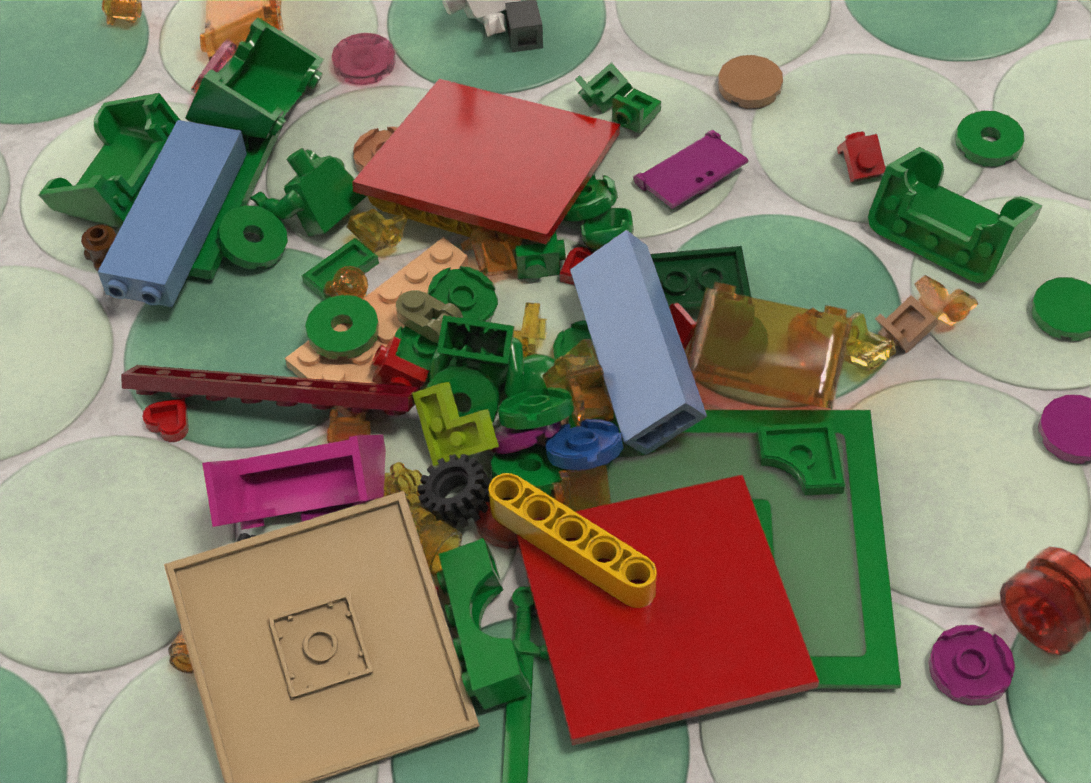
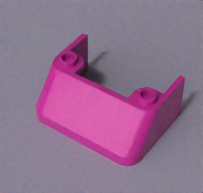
M383 434L351 436L349 440L238 460L202 463L212 526L216 527L240 522L241 530L265 526L263 518L348 503H353V506L384 497L386 448Z

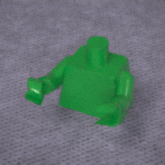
M301 148L286 159L297 174L284 186L286 195L281 200L275 198L268 199L260 191L251 196L250 200L254 201L257 206L271 211L282 220H289L297 215L309 237L325 234L367 196L353 192L352 182L354 178L345 169L341 159L330 155L319 157L315 152Z
M443 315L438 346L432 356L430 381L438 372L448 368L452 358L508 367L504 387L507 398L523 392V345L519 339L513 337L515 326Z

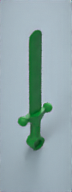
M522 586L517 588L512 595L513 608L516 611L513 643L523 659L532 692L534 658L541 657L543 660H549L545 644L537 646L531 642V618L535 606L530 587ZM532 693L506 702L502 783H528Z

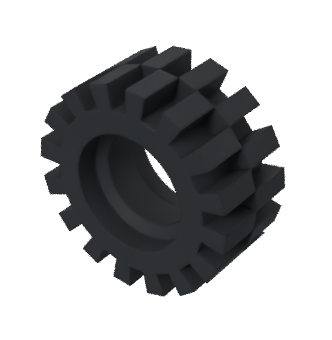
M453 454L449 455V462L441 458L437 460L440 466L436 469L432 465L427 468L430 475H422L420 481L423 485L418 486L417 491L420 494L418 497L432 520L437 522L440 527L444 528L447 524L449 529H456L458 522L462 528L469 526L468 519L473 518L474 522L481 519L478 515L479 511L486 514L489 510L486 502L490 503L489 484L491 481L477 459L474 457L470 459L468 455L462 454L459 460L457 455ZM466 485L464 490L458 495L445 498L455 487Z

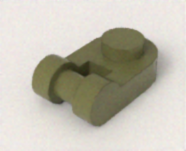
M419 290L407 291L400 295L396 301V312L399 321L435 343L439 342L443 315L463 318L462 312L454 304H444Z

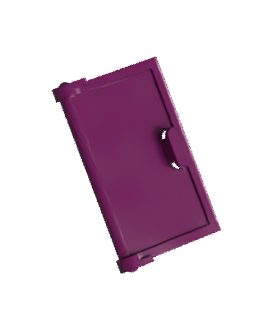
M710 130L705 133L704 137L644 173L634 175L633 180L641 190H648L673 209L696 194H703L714 187V183L744 166L749 161L744 155L721 140L719 133Z

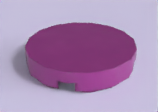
M1064 395L1053 399L1044 407L1038 424L1039 433L1041 432L1042 443L1046 449L1059 459L1073 464H1084L1085 461H1091V398L1083 395Z
M559 421L548 426L533 429H511L500 426L494 430L499 447L492 448L490 451L492 453L508 454L529 448L537 443L536 439L544 433L546 438H550L557 433L562 423Z
M957 625L944 631L932 647L928 662L931 678L942 693L953 701L969 706L987 705L1000 699L1010 687L1014 675L1015 663L1012 651L1001 637L995 633L991 635L989 632L983 631V627Z

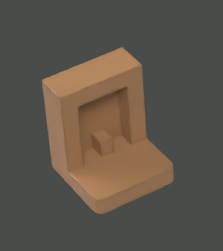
M912 295L887 318L882 314L875 318L881 327L878 335L892 349L898 345L906 353L939 324L937 318Z

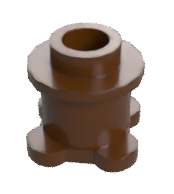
M107 225L90 227L81 238V243L85 249V259L91 260L94 263L93 266L96 271L99 270L117 236L114 229Z

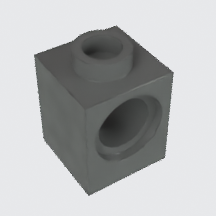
M537 0L505 3L506 27L512 52L543 48V25Z

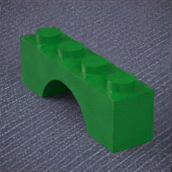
M482 538L440 553L439 558L442 570L437 571V578L443 593L449 595L450 603L445 604V611L453 628L457 627L459 637L453 638V643L459 660L466 663L467 672L462 673V680L468 696H476L485 710L532 693L523 659L512 639L492 637L481 631L482 617L487 606L503 591L495 558L485 539Z

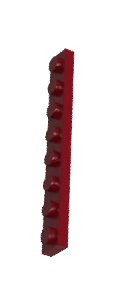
M135 365L121 374L122 389L136 390V394L139 395L170 392L171 397L187 398L195 394L205 395V399L210 401H221L231 397L240 398V401L246 404H256L263 400L276 401V405L282 407L305 403L312 404V408L319 410L342 406L348 407V411L356 413L367 412L370 409L384 410L385 414L392 416L403 415L409 412L415 405L412 393L418 391V387L146 365Z

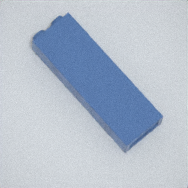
M177 120L98 270V275L106 295L117 299L126 298L141 301L149 305L173 307L247 155L241 131Z
M626 230L586 257L579 264L571 268L570 271L623 441L647 455L706 418L707 414L648 246Z

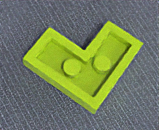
M449 382L440 383L412 393L433 466L439 465L437 460L441 458L449 462V455L456 454L458 459H460L462 454L469 456L499 447L488 409L459 417Z

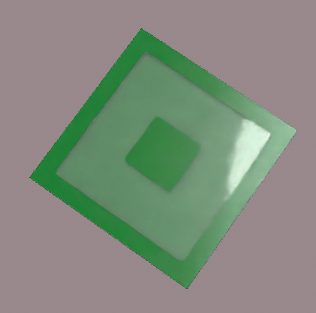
M574 410L569 416L568 424H570L571 428L580 426V421L585 419H599L615 424L619 429V433L621 432L614 410ZM705 410L706 418L647 455L624 443L622 438L623 449L621 453L609 463L591 469L568 470L567 507L573 511L743 475L819 680L818 688H901L871 410ZM834 422L845 483L844 493L804 496L800 483L790 473L777 467L761 465L756 435L757 426Z

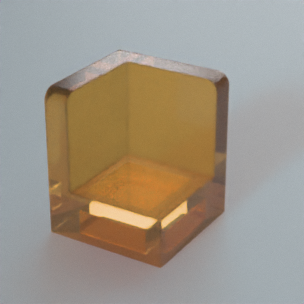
M595 365L565 373L566 390L571 392L575 410L571 415L576 427L580 426L581 422L585 419L613 421V409L604 390V371L602 366Z

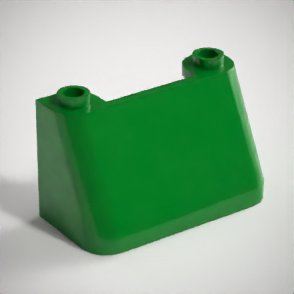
M257 17L249 28L250 32L245 42L241 41L234 55L218 73L210 69L203 77L185 119L187 121L239 130L242 135L267 139L271 134L276 137L286 122L284 117L307 88L315 89L323 75L319 69L324 59Z
M160 93L104 102L96 113L93 124L97 136L104 145L82 177L74 186L68 180L61 177L50 179L38 195L53 211L120 229L177 120H180Z
M921 147L888 164L868 213V222L872 230L894 243L976 283L986 282L995 276L1034 225L1043 207L1028 198L1020 196L1007 201L1002 207L1000 214L958 195L940 186L944 175L943 162L937 155Z

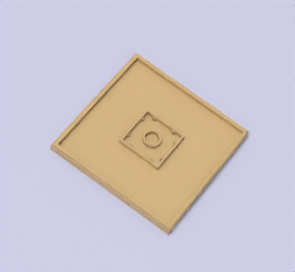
M404 491L164 564L225 783H314L479 728L480 725L471 698L464 687L460 663Z

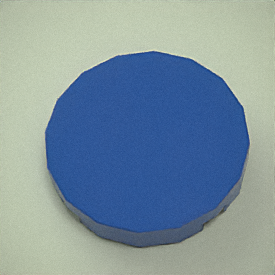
M585 419L580 421V426L571 428L570 424L562 425L557 433L545 440L548 460L554 466L567 470L591 469L607 464L618 457L623 449L621 432L619 433L618 427L611 422L599 419Z

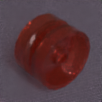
M1049 546L1039 551L1027 562L1024 569L1017 571L1003 583L999 593L1001 605L1008 619L1020 634L1033 645L1047 653L1060 656L1070 653L1084 640L1087 632L1091 631V567L1077 555L1063 548Z

